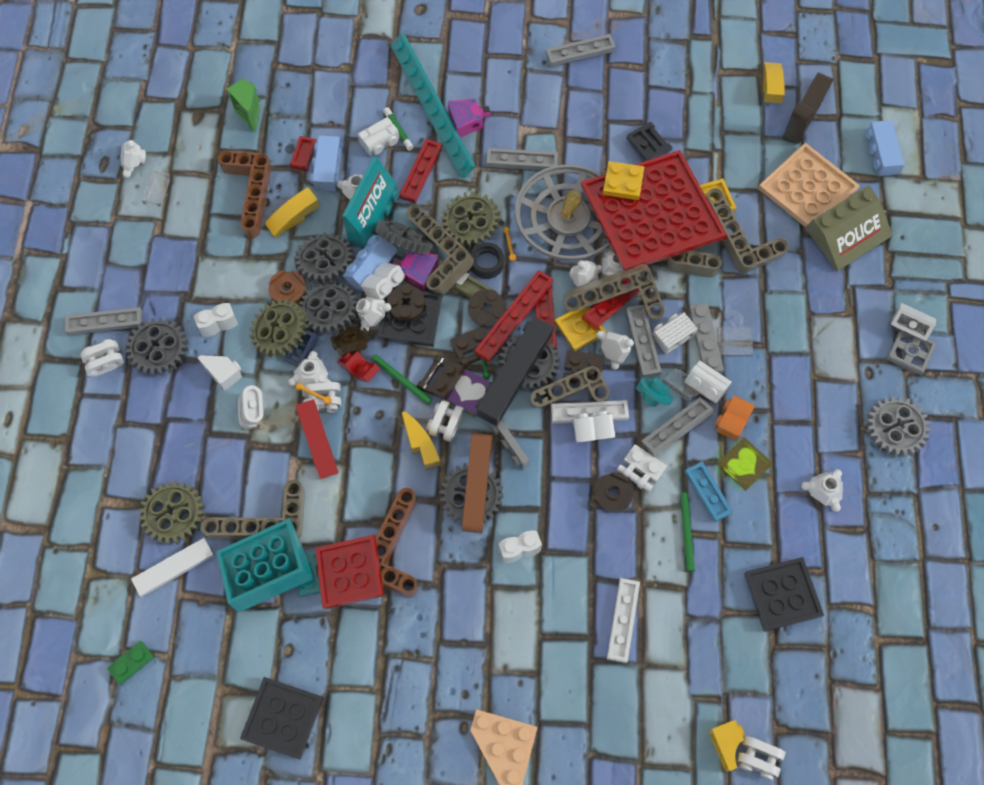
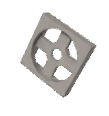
M900 329L886 360L922 376L937 342L930 339L925 341ZM907 337L913 338L912 342L908 344L900 340ZM920 342L925 346L927 352L920 350ZM896 348L905 352L904 360L897 357ZM909 348H914L916 352L910 353ZM914 357L925 360L923 364L918 366L911 363Z

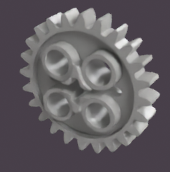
M894 396L889 400L885 397L882 402L878 401L866 416L869 418L865 422L866 425H869L866 432H872L868 438L876 440L873 445L879 444V451L885 448L886 455L893 452L894 457H897L900 453L902 458H904L907 453L910 456L915 452L918 453L921 447L923 448L927 444L925 441L930 438L927 434L931 431L930 428H927L930 421L924 420L928 415L920 413L923 408H915L917 403L915 402L911 405L909 398L903 402L902 396L897 401ZM899 412L903 413L905 418L900 416ZM882 419L887 420L888 424L884 423ZM908 429L912 430L914 435L909 433ZM890 435L896 437L897 441H894Z

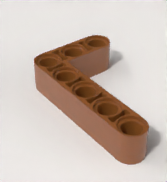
M222 151L218 155V161L224 173L250 176L241 217V227L246 237L255 238L261 230L272 172L269 158L262 153Z
M472 433L462 532L483 533L493 435Z
M403 488L398 492L376 536L377 550L381 548L386 550L384 555L378 556L382 585L384 588L407 598L414 597L418 592L416 579L409 574L388 566L387 563L416 506L415 492L411 488ZM405 496L412 497L410 502L402 501ZM397 513L404 515L400 520H395L393 517ZM387 531L395 532L391 538L385 537V533ZM390 574L396 576L393 582L385 581L386 576ZM406 583L414 584L413 589L410 591L403 589Z

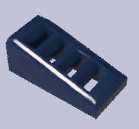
M303 329L306 333L304 336L310 338L309 342L303 339L304 336L300 337L303 340L302 343L307 345L306 348L300 346L299 341L297 342V349L303 351V354L295 352L296 348L293 346L292 353L288 351L284 358V361L296 367L299 366L303 359H307L319 339L317 334ZM295 355L299 357V362L292 359L291 356Z

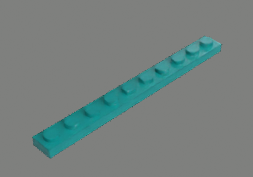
M400 34L391 44V48L459 176L465 178L476 166L407 37Z

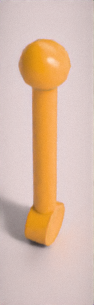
M504 227L503 232L506 235L510 252L509 260L514 262L516 261V255L513 253L510 229Z
M297 383L295 386L297 390H303L324 400V403L327 405L332 403L330 396L324 397L303 387L301 383Z

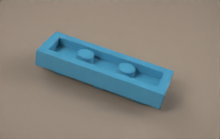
M703 461L685 470L686 476L714 522L733 513Z

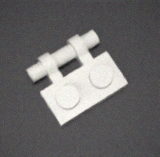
M634 445L623 461L629 467L626 468L620 464L616 471L636 483L637 487L641 490L645 489L650 492L653 485L648 483V480L650 479L657 483L666 470L667 465L637 445ZM637 470L644 476L641 478L633 473V471Z

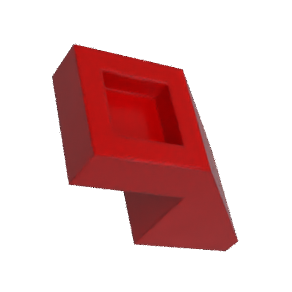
M358 351L340 355V359L337 361L338 365L355 378L367 383L380 370L375 363L367 362Z

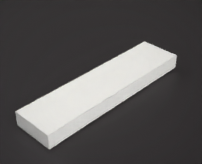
M627 400L551 404L552 424L573 423L572 419L577 418L576 414L588 413V416H594L597 411L607 410V414H612L613 421H628Z
M202 538L131 578L139 596L142 598L214 557V554L206 539Z
M619 579L606 660L628 663L640 586L639 581Z

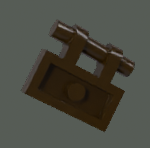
M567 350L564 370L571 371V374H574L587 367L595 366L599 368L602 374L604 355ZM590 370L587 372L589 380L597 379V377H594V374L597 375L595 371ZM563 373V378H565V377H567V376H569V375H571V374H570V373ZM572 378L570 380V383L575 384L576 382L580 383V381L577 378Z

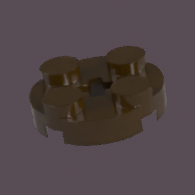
M408 283L395 288L387 298V302L391 305L390 314L399 321L416 320L424 311L425 300L423 293ZM409 300L410 306H402L403 301Z
M479 290L469 300L468 314L471 320L478 325H484V327L494 326L504 314V300L495 290ZM484 303L491 305L492 308L489 309V313L481 310L484 307Z
M358 326L346 327L345 331L343 329L339 330L335 338L334 335L331 337L332 347L338 351L339 355H346L356 350H365L368 347L369 334L364 327L363 330L358 329Z
M615 472L603 475L595 484V502L607 512L621 513L631 504L634 496L630 480L626 476ZM615 488L619 495L612 497L608 490Z

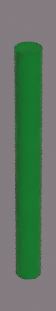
M377 354L372 356L371 360L424 403L429 405L432 402V398Z
M683 492L680 493L686 568L687 572H694L688 493Z

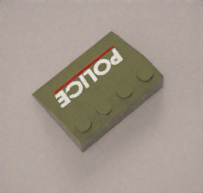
M869 185L819 215L805 227L836 271L844 268L893 236L880 199Z

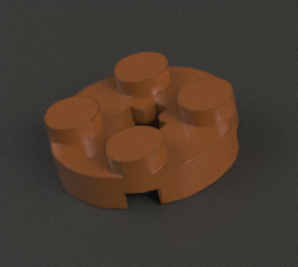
M280 271L270 279L269 294L276 303H278L279 299L283 301L288 299L290 302L294 301L297 304L302 300V296L306 295L305 281L296 271ZM291 285L292 287L291 290L284 291V286L289 287Z

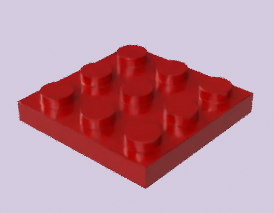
M369 535L315 548L322 608L329 609L384 596L376 536Z

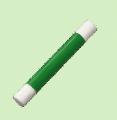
M388 107L385 108L383 112L398 129L399 137L408 151L412 150L414 146Z

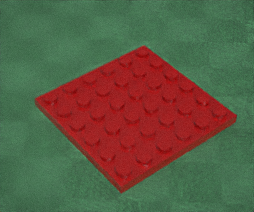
M680 150L635 164L637 166H644L639 200L603 195L606 174L581 181V187L624 271L639 264L649 265L726 239L727 234Z

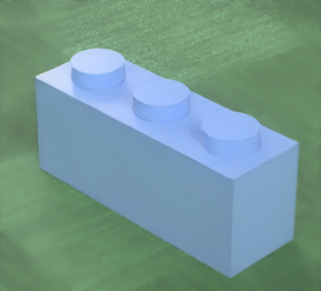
M893 120L871 122L866 130V139L870 143V154L874 158V169L877 170L878 176L899 175L904 167V161Z
M319 136L318 143L315 142L314 151L316 158L313 157L312 160L314 173L310 175V182L314 185L315 191L336 192L342 149L340 137Z
M380 235L370 237L365 248L359 251L354 262L346 268L343 277L356 291H364L361 287L363 280L373 274L380 264L389 263L398 251L393 244L384 240L385 238L380 237Z

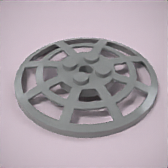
M564 164L543 169L529 178L522 186L515 204L516 224L525 241L541 254L562 261L585 260L604 252L611 246L608 241L603 247L595 251L590 245L599 238L603 229L599 222L590 221V212L593 211L591 205H587L579 199L580 194L584 193L581 181H585L586 177L594 178L601 174L583 166ZM562 173L579 175L576 184L564 183L554 185L550 176ZM544 179L547 189L540 193L534 202L525 198L530 188L538 181ZM559 190H574L572 196L560 197L558 193ZM551 194L554 201L550 204L549 208L540 205L541 201ZM522 204L531 208V221L533 225L531 228L523 229L520 218ZM537 211L547 215L548 223L538 226L536 219ZM571 214L573 215V218L566 219L564 215ZM587 227L598 229L588 240L582 234ZM552 229L558 234L556 242L548 238L543 232ZM538 234L543 241L554 246L552 251L549 252L539 247L528 236ZM575 236L579 241V244H563L565 237ZM584 248L588 253L578 256L559 255L560 249L573 250Z

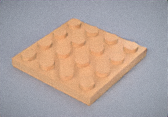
M804 143L759 185L758 189L806 227L813 219L852 196L859 189L860 185L807 143Z

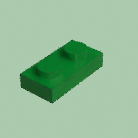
M140 640L112 663L107 670L117 683L122 685L155 657Z

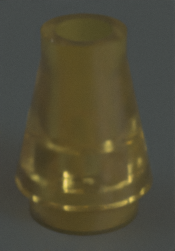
M573 190L566 193L560 215L570 219L571 215L582 203V195Z

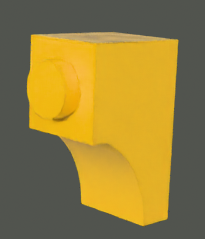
M733 720L708 731L726 773L738 768L735 759L736 749L739 743L744 741L743 736H745L742 726L737 724L736 720Z

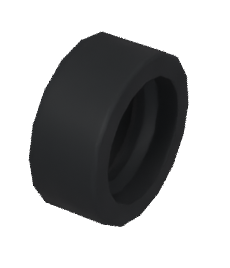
M483 242L472 249L470 254L474 258V263L471 270L477 277L491 279L502 272L504 268V254L498 245L491 242ZM491 253L497 257L498 263L492 268H482L477 265L476 258L480 254Z

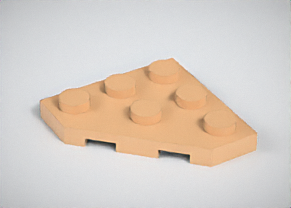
M476 709L470 731L499 785H523L537 727Z

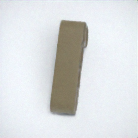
M590 366L535 390L530 399L533 406L541 408L588 388L593 400L602 402L609 396V389L599 368ZM590 370L595 371L597 379L589 380L587 372ZM572 378H577L580 381L578 388L570 387L569 381ZM554 386L562 388L563 392L560 396L552 394L551 389ZM548 389L549 396L552 398V400L548 401V397L542 399V404H539V402H534V399H536V394H539L540 396L546 395V392L544 390ZM595 389H604L605 396L603 398L596 397Z

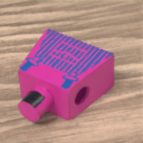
M476 99L448 101V112L460 138L482 129L483 118L491 116L489 106L479 108Z
M409 251L406 258L396 255L393 264L400 265L405 275L403 279L405 282L418 288L420 291L426 292L428 288L426 281L439 267L440 262L438 255L430 253L418 254L417 252Z

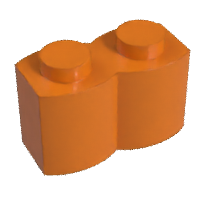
M735 395L732 400L727 399L723 407L726 412L724 415L720 414L715 423L718 426L716 432L737 442L755 405Z

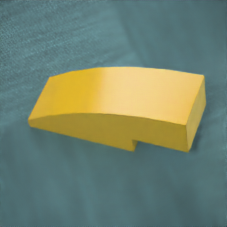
M764 62L763 64L764 102L781 104L783 101L784 73L781 63Z
M307 187L283 204L265 222V225L275 238L304 221L305 215L319 208L318 199Z
M406 411L402 412L412 453H421L425 470L440 466V459L436 448L426 431Z

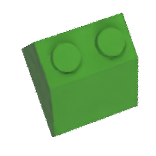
M243 78L227 88L235 112L255 132L261 111L259 106L260 99L256 95L257 89L252 82L249 83Z

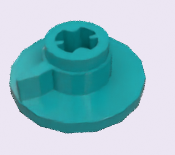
M642 378L635 388L643 394L642 400L649 406L656 407L659 403L670 405L673 402L669 386L658 378H653V380Z

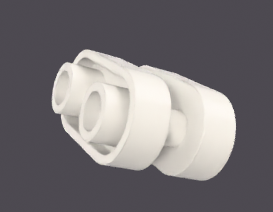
M106 339L100 344L83 349L80 356L82 362L86 364L85 371L88 376H99L124 364L122 355L118 353L120 349L117 341Z
M325 382L303 386L324 397H331L332 403L327 405L324 403V400L302 390V396L308 398L303 402L314 399L318 412L327 411L334 413L342 407L341 398L336 396L341 393L339 383Z
M250 385L238 397L239 424L243 428L253 429L263 418V400L261 390L256 386Z
M442 400L441 403L436 404L434 419L429 420L427 430H429V435L437 437L439 432L443 433V440L452 442L465 408L457 405L454 410L449 409L450 403ZM446 416L451 417L447 427L443 425Z
M744 736L742 745L748 749L746 754L739 753L737 762L740 763L739 767L749 772H752V770L761 772L760 776L768 780H773V777L778 778L781 769L775 766L776 760L783 761L786 752L758 739ZM755 753L767 756V762L754 757Z

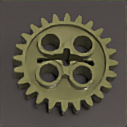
M471 191L470 196H467L466 192H464V197L462 198L457 195V201L451 199L452 205L447 204L448 210H443V228L454 239L461 242L463 247L468 243L469 248H471L472 243L478 245L480 241L482 243L485 242L484 239L486 238L492 240L490 234L496 235L495 229H499L498 223L501 222L500 212L497 210V204H493V199L488 200L486 194L482 197L480 192L474 196L473 191ZM460 212H464L463 215H457Z
M279 299L278 303L272 300L271 306L266 303V309L260 308L261 314L254 315L257 320L251 321L254 327L249 328L253 332L249 337L253 339L251 343L255 346L254 348L264 356L267 355L271 358L274 355L278 358L279 354L285 356L287 350L292 353L293 346L298 348V341L303 342L300 337L306 335L303 329L308 328L305 324L308 319L305 317L306 313L294 301L290 302L288 299L285 301Z
M174 480L172 486L166 481L165 487L158 484L159 490L156 491L152 488L151 492L153 494L151 496L145 495L148 501L141 502L145 508L139 509V512L143 514V516L139 517V520L144 522L141 524V527L146 529L145 533L148 536L151 535L150 538L153 541L158 538L160 544L165 540L168 545L171 544L172 540L178 545L180 538L186 542V535L194 537L192 531H199L196 525L202 524L203 521L200 517L205 516V513L201 511L205 508V505L201 503L203 498L198 496L199 492L197 490L193 491L191 485L186 487L185 482H182L179 486L176 480ZM176 497H182L178 503H173ZM163 505L160 512H155L158 506ZM189 513V517L186 520H181L184 514ZM171 522L169 528L163 529L165 523Z

